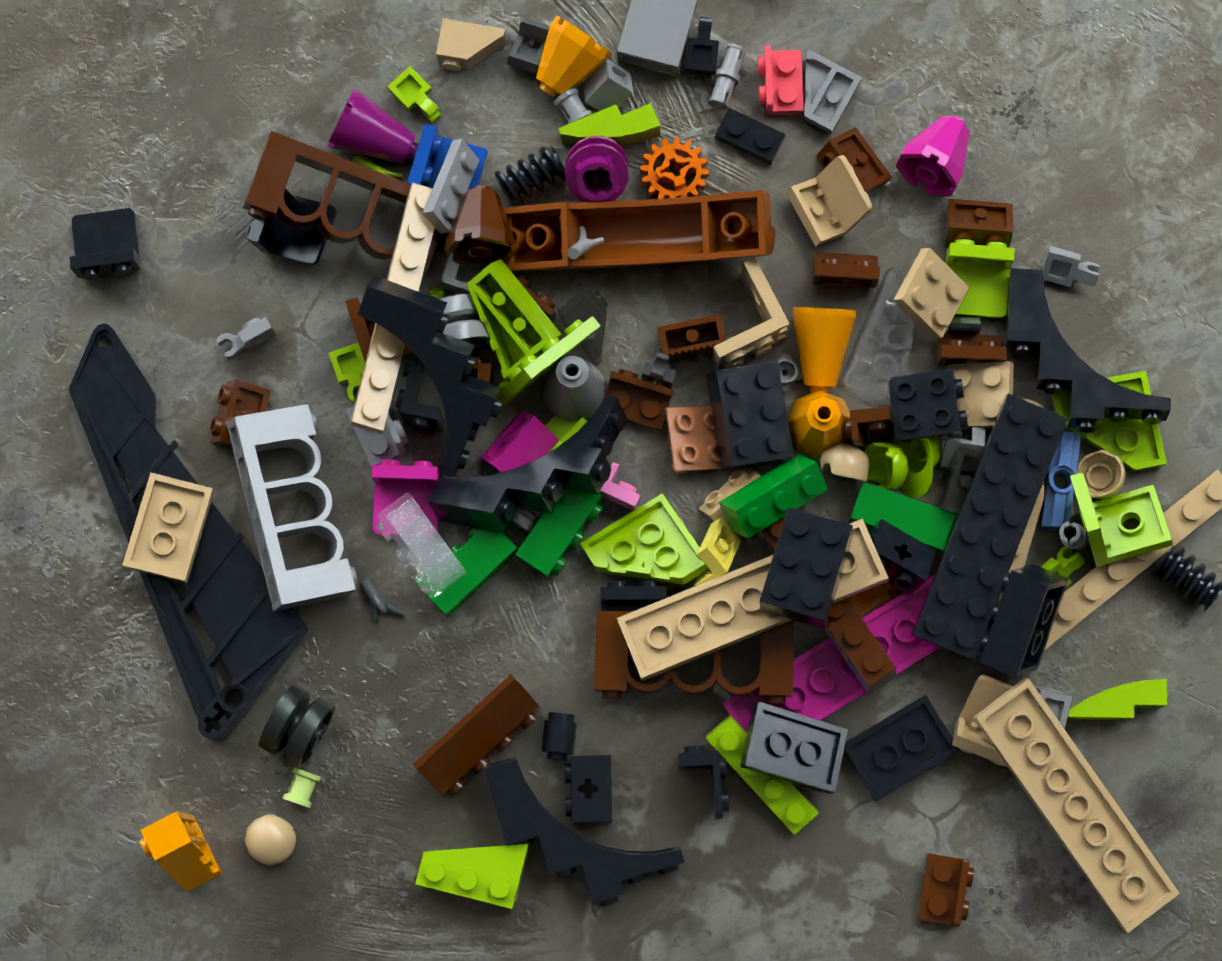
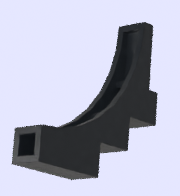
M1010 269L1006 318V352H1013L1017 356H1029L1032 353H1037V390H1044L1048 394H1061L1064 391H1069L1068 428H1076V431L1082 433H1091L1095 429H1101L1104 418H1109L1112 422H1126L1129 419L1142 420L1145 424H1159L1167 420L1171 411V398L1146 395L1122 387L1098 374L1071 349L1063 339L1051 316L1045 296L1043 270Z
M373 275L367 285L358 315L382 326L403 341L420 359L433 379L443 403L447 424V450L441 474L454 477L457 468L464 469L470 451L464 450L467 440L474 442L479 426L486 427L490 416L497 417L503 401L497 398L501 387L470 376L476 358L471 356L473 344L443 334L450 316L444 313L448 302Z
M606 396L595 414L577 433L556 449L532 462L512 470L488 476L466 478L441 476L427 500L438 521L504 533L509 522L514 518L517 508L551 514L556 503L561 499L564 489L599 494L602 486L609 479L612 470L606 457L611 453L616 438L626 425L627 417L619 399Z
M516 756L484 765L506 845H530L533 843L532 838L539 836L549 875L556 873L557 877L567 876L575 873V867L581 865L592 903L599 902L600 906H606L618 902V896L624 894L621 881L627 880L628 884L637 883L647 879V873L659 870L660 874L671 873L679 869L678 864L685 862L679 846L654 851H631L603 846L579 836L558 822L537 800L524 779Z

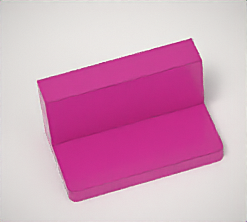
M521 409L480 458L488 466L499 472L512 470L549 453L558 442V438L534 415Z

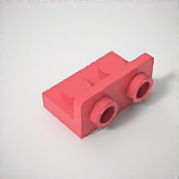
M764 46L763 56H758V75H764V86H759V105H765V115L803 114L801 50L771 51V46Z

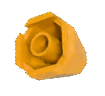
M556 16L549 27L536 78L542 82L539 88L555 98L557 93L561 95L567 90L576 88L594 74L604 64L606 59L609 60L612 53L603 45L602 47L598 45L596 40L568 21Z
M819 391L812 392L794 401L788 416V423L795 451L820 460L821 454L828 448L848 443L849 439H847L845 421L850 420V411L843 398Z

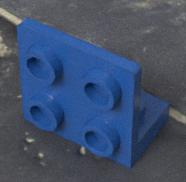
M425 123L407 181L408 184L416 183L433 189L453 141L452 139L441 137L437 126ZM471 144L467 145L479 158V162L468 190L479 185L488 155L486 148Z

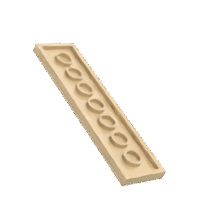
M863 519L850 523V525H853V538L833 603L888 581L887 573ZM773 555L618 617V623L641 680L644 681L791 621L788 618L763 612L760 608L759 601Z
M1024 678L973 716L976 723L1124 932H1131L1180 894L1029 678Z

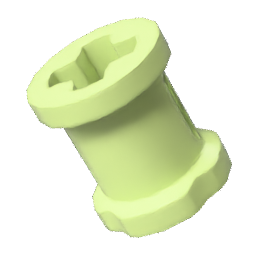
M294 767L292 772L295 775L289 791L283 795V799L310 808L312 805L310 798L315 784L320 782L322 777Z

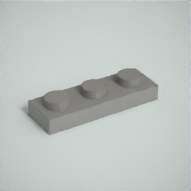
M463 139L452 141L423 211V214L440 234L450 232L479 162V158Z

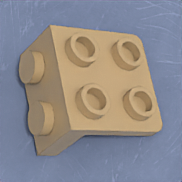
M844 155L836 157L815 178L791 186L786 191L815 247L845 236L872 210V203L868 194L864 191L853 167Z
M986 675L979 676L955 723L952 745L966 753L979 755L989 759L996 765L1007 767L973 716L1014 686Z

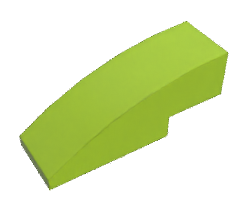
M651 103L621 115L617 104L560 127L558 131L560 141L563 144L575 145L578 141L589 136H604L613 139L622 146L661 135V125Z
M1167 679L1143 680L1104 690L1071 707L1067 720L1128 721L1134 718V708L1167 706Z

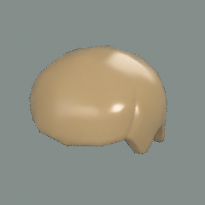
M838 444L828 448L821 454L820 466L822 470L827 468L834 475L867 482L869 460L867 454L857 446Z
M1098 450L1086 455L1077 465L1076 474L1083 472L1091 498L1103 500L1115 496L1124 485L1126 477L1125 468L1117 455L1104 450Z
M268 814L255 818L247 827L244 841L249 855L254 860L264 865L273 866L284 863L294 853L296 834L289 822L274 814Z

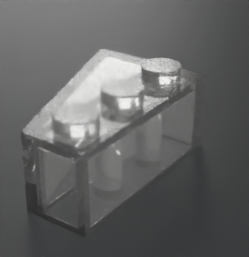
M409 492L376 515L381 521L376 525L387 541L393 538L400 549L395 551V553L406 568L411 564L419 575L414 579L425 594L431 591L434 596H437L468 574Z

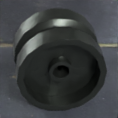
M293 684L286 690L271 713L260 736L258 746L272 755L279 753L285 747L284 761L300 770L320 744L333 717L335 706L322 698L316 699L309 705V691Z

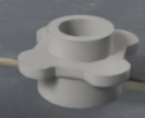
M781 355L778 360L783 392H787L791 384L803 379L802 370L797 367L791 355ZM783 370L788 372L786 376L782 375Z

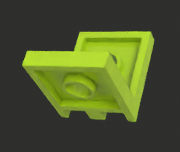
M1083 472L1070 476L1079 514L1087 533V539L1096 567L1173 546L1154 485L1092 502ZM1130 518L1140 521V525L1132 530L1125 529L1122 526Z

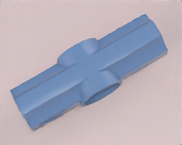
M1063 431L1044 480L1045 492L1040 528L1049 531L1059 532L1060 527L1064 523L1070 522L1074 490L1070 476L1075 475L1077 472L1081 435L1074 432ZM1061 474L1066 477L1068 487L1066 489L1056 487L1053 482L1054 475Z

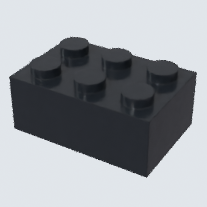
M778 361L720 369L706 375L722 470L783 461L794 457Z
M788 508L760 597L761 611L826 629L853 538V525Z
M1034 564L1013 569L1011 573L1008 572L1001 585V590L1004 591L1001 602L996 604L991 614L993 625L990 634H986L981 643L980 652L983 654L980 663L1015 678L1038 670L1069 578Z

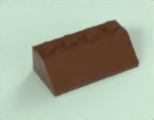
M510 674L412 765L441 796L445 797L449 793L453 797L467 784L463 780L472 771L478 774L484 769V765H488L491 762L488 756L493 751L498 749L502 752L515 740L512 734L522 726L524 729H527L539 718L536 712L540 709V706L514 676Z

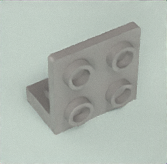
M391 403L384 431L381 434L352 426L371 468L372 464L381 465V460H394L407 454L404 444L409 443L399 419L392 421L390 417L396 414ZM354 406L345 410L350 421Z

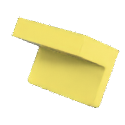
M721 517L711 523L697 553L709 570L698 576L694 584L695 586L726 574L741 543V540Z

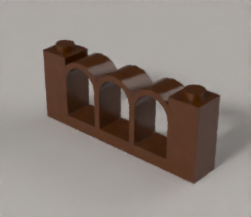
M271 131L266 139L242 208L248 210L249 216L262 221H266L267 218L273 219L277 214L282 222L291 227L303 228L316 222L318 230L331 242L344 244L358 238L360 246L368 255L376 259L385 260L392 258L395 247H381L370 237L369 224L379 194L406 204L411 184ZM295 161L329 174L318 208L311 215H296L285 205L284 191ZM337 178L371 190L359 226L354 231H338L332 227L327 218V206ZM435 227L423 275L428 271L440 236Z
M597 611L595 692H601V698L621 699V693H629V685L638 692L656 693L666 688L671 680L676 688L683 693L691 695L704 694L711 690L718 682L723 690L735 696L751 695L760 688L759 696L766 697V703L786 704V698H793L795 620L761 633L759 675L752 684L746 687L732 686L723 678L721 673L722 649L714 652L712 675L708 681L701 685H686L677 677L675 668L666 671L665 675L658 682L646 685L637 682L631 676L630 650L617 620L618 617L631 612Z

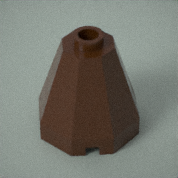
M474 186L463 197L457 216L446 239L445 252L448 256L451 253L453 254L452 260L455 263L477 268H485L489 265V261H498L500 259L506 264L515 254L516 242L501 199L495 190L489 186Z

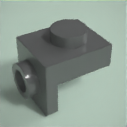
M522 18L519 34L508 55L507 64L537 74L550 26Z

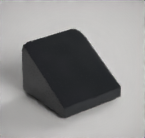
M954 315L946 333L977 335L982 329L979 316Z

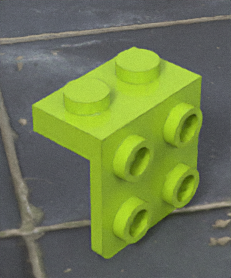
M966 239L950 243L946 251L945 263L969 287L955 315L994 319L1005 317L1007 313L1009 269L1014 261L1015 248H1008L1005 243L990 242L987 246L975 245L974 241Z

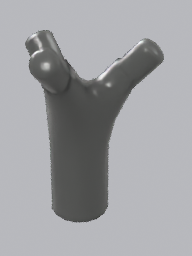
M367 578L359 584L370 600L373 621H378L379 610L382 613L388 611L401 617L404 615L403 610L396 608L382 596L371 578Z

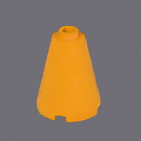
M793 307L792 315L804 385H810V392L821 391L829 393V387H836L857 318L856 310Z

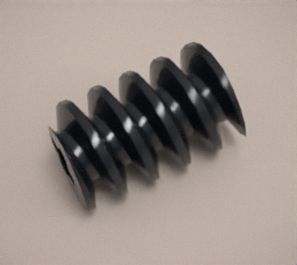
M550 145L551 153L545 147L539 148L540 159L534 153L528 154L529 164L522 159H518V170L511 165H507V176L500 171L495 172L496 180L509 203L510 199L513 198L519 205L522 204L521 193L523 192L530 199L533 198V187H536L543 193L544 181H547L552 187L556 186L555 175H558L563 181L566 180L564 166L552 145Z
M1173 545L1154 566L1151 575L1154 576L1162 571L1164 573L1161 580L1162 584L1173 580L1174 584L1171 591L1174 593L1183 588L1184 593L1181 600L1185 601L1193 596L1195 599L1191 608L1196 609L1203 605L1205 606L1203 612H1205L1222 593V581L1213 584L1216 578L1214 572L1203 576L1206 565L1202 563L1193 568L1195 556L1191 555L1183 559L1185 548L1180 547L1173 551Z

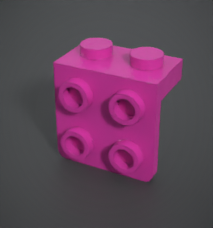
M381 460V465L372 464V478L375 482L373 531L376 534L430 537L437 534L438 519L427 500L440 480L438 467H432L433 463L429 461H414L413 466L400 465V461Z

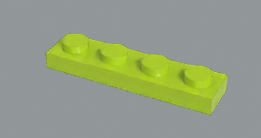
M730 714L706 735V739L795 835L819 814L818 809L794 783L740 767L747 732Z

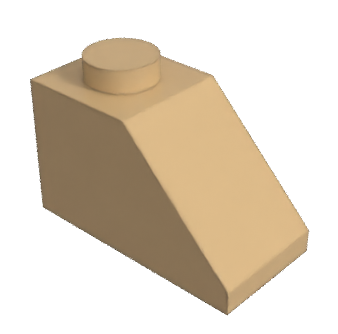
M443 18L436 51L438 64L451 71H460L461 68H472L506 45L505 29Z

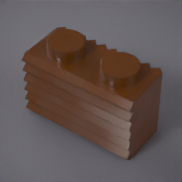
M721 314L657 327L660 351L662 354L670 356L669 361L671 363H674L675 360L680 362L681 359L686 361L687 358L692 360L694 356L696 358H699L700 355L705 357L706 354L711 356L713 347L726 341Z

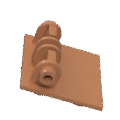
M711 406L665 408V422L668 425V441H670L669 450H671L673 462L671 466L676 471V475L687 474L689 471L722 469Z

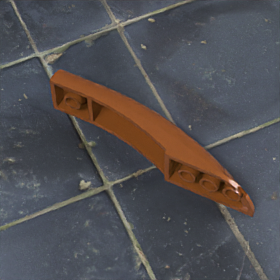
M764 190L666 199L577 203L559 202L504 208L516 242L515 254L506 263L511 272L631 267L768 256L772 253L775 243V227L771 225L770 193ZM580 226L585 227L587 239L604 238V243L594 246L587 252V258L580 256L573 260L567 255V250L578 242Z

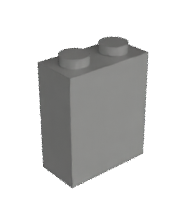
M631 0L617 50V61L678 77L697 10L698 0Z

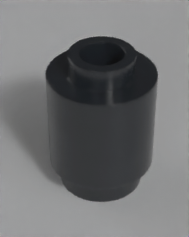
M549 712L548 720L544 721L541 752L548 753L547 759L567 761V755H574L577 723H574L575 715Z

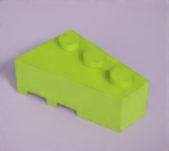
M502 259L489 264L467 283L481 322H484L491 339L489 342L492 350H495L502 367L501 373L504 379L508 378L507 376L518 368V365L526 358L538 353L551 339L562 335Z
M517 844L423 852L415 884L514 909L530 845Z

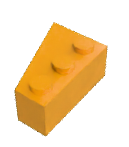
M176 811L140 830L144 837L140 840V844L148 858L153 856L154 860L186 892L222 874L194 815Z

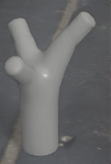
M580 226L578 242L567 250V255L573 260L580 256L587 258V252L594 246L604 243V238L587 239L585 227Z

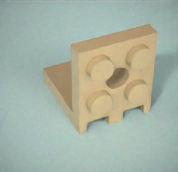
M755 257L743 261L740 277L763 323L713 347L712 361L717 370L731 368L734 365L739 367L744 363L742 359L752 354L755 357L762 356L773 349L771 345L786 338L785 333L788 332L787 326H789V322Z

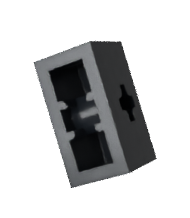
M883 519L868 531L887 573V582L911 595L927 581L936 550Z
M611 755L571 756V764H565V783H572V797H565L566 817L572 816L573 824L612 823ZM591 780L592 785L598 787V792L592 793V799H586L585 794L579 792V788L585 786V781Z

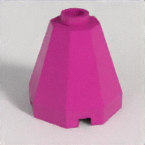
M956 116L941 117L906 144L896 167L908 184L917 187L918 182L927 186L924 192L931 196L953 195L962 178L970 133L965 122Z

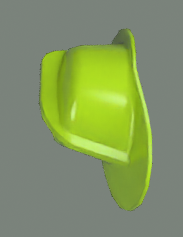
M894 431L893 442L904 451L908 461V474L900 489L906 496L911 498L922 497L928 492L932 484L933 467L941 460V441L938 436L899 441Z

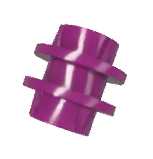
M589 136L578 141L569 150L565 161L566 184L571 194L579 201H615L625 191L629 181L628 158L624 149L616 141L604 136ZM599 167L604 168V169L607 170V171H598V172H596L595 174L590 173V172L587 171V170H596V169H598Z

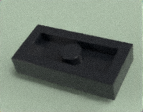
M728 108L715 134V139L772 165L786 134Z

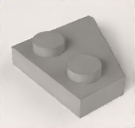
M808 50L805 66L804 120L832 134L860 85L862 77Z

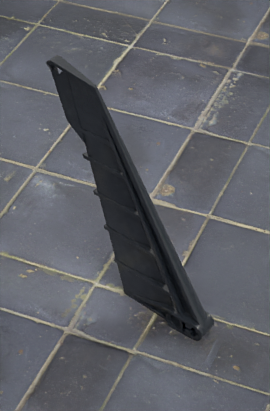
M103 323L98 325L92 332L69 386V393L129 544L139 512L135 500L138 498L140 503L142 502L150 472L194 484L198 483L174 453V450L178 447L177 442L173 440L168 445L156 429L155 392L113 328ZM103 336H108L114 346L98 345ZM116 457L119 463L121 464L131 486L133 487L131 493L117 466V463L115 461ZM211 502L188 582L183 583L188 593L185 600L181 601L171 579L140 572L198 720V729L204 737L220 742L226 740L252 708L253 703L309 629L293 608L273 612L263 568L242 542L243 535L240 532L238 534L234 532ZM193 604L216 646L215 651L209 658L187 614V611ZM220 658L224 661L234 680L233 683L227 684L223 688L213 669ZM235 691H241L244 697L242 704L237 708H231L228 702L230 695ZM222 707L225 711L233 714V716L229 718L220 712L219 709ZM212 720L219 721V725L222 727L219 732L212 730L210 725Z

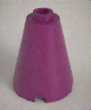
M353 88L327 146L341 151L403 164L405 159L412 161L419 144L414 142L415 134L362 92Z

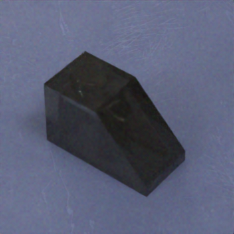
M586 287L558 308L557 313L566 328L578 319L584 323L592 316L600 324V327L580 344L597 366L602 362L608 319L606 308L608 304L598 291L593 294Z

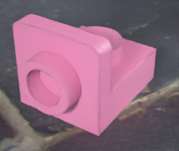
M613 462L610 477L602 486L600 494L603 498L634 511L638 507L641 495L636 493L637 488L626 482L613 483L619 472V464Z

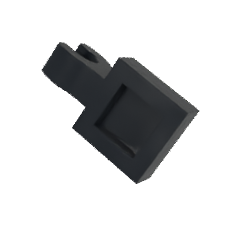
M700 17L698 37L688 38L684 71L716 74L719 41L710 40L712 18Z

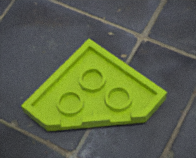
M592 316L584 323L578 319L564 330L567 334L566 337L562 340H559L557 336L554 337L538 353L530 355L521 362L518 368L498 385L501 388L497 398L503 400L500 409L531 386L543 373L548 372L556 363L565 358L577 345L579 346L600 327L596 319Z
M1146 370L1107 378L1122 387L1151 395ZM1064 391L1061 394H1050L1054 413L1068 418L1069 391ZM1104 418L1100 430L1095 429L1091 433H1082L1076 431V428H1068V421L1065 428L1081 435L1082 439L1097 449L1117 455L1124 466L1132 472L1162 467L1167 464L1158 424H1145L1142 420L1129 419L1126 422H1112L1109 418Z
M663 493L580 543L583 551L598 573L685 585L709 570L707 565L697 555L700 547Z

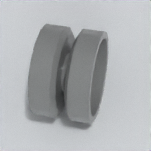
M459 294L440 299L448 302L444 313L450 315L443 334L473 344L472 352L482 348L491 341L484 322L478 320L480 317L471 294Z

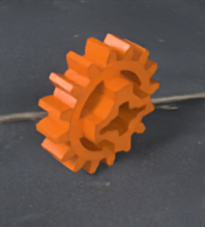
M675 137L673 144H669L667 139L663 138L661 148L652 144L651 152L653 155L644 154L643 161L648 165L640 166V173L647 175L642 178V186L650 185L648 196L651 197L657 193L658 199L698 196L697 188L705 190L706 183L702 179L709 177V170L702 169L708 163L707 158H699L702 149L698 147L692 150L691 140L689 139L684 145H681L679 137ZM676 153L682 154V155L686 156L687 158H683V157H681V156H679V155H676ZM661 157H663L664 161L662 166L657 167L656 170L653 171L657 161ZM675 167L676 171H680V175L674 176L672 172H669L670 168ZM696 173L693 182L686 187L687 178ZM665 185V186H667V187L673 189V191H672V190H667V189L663 188L662 186Z

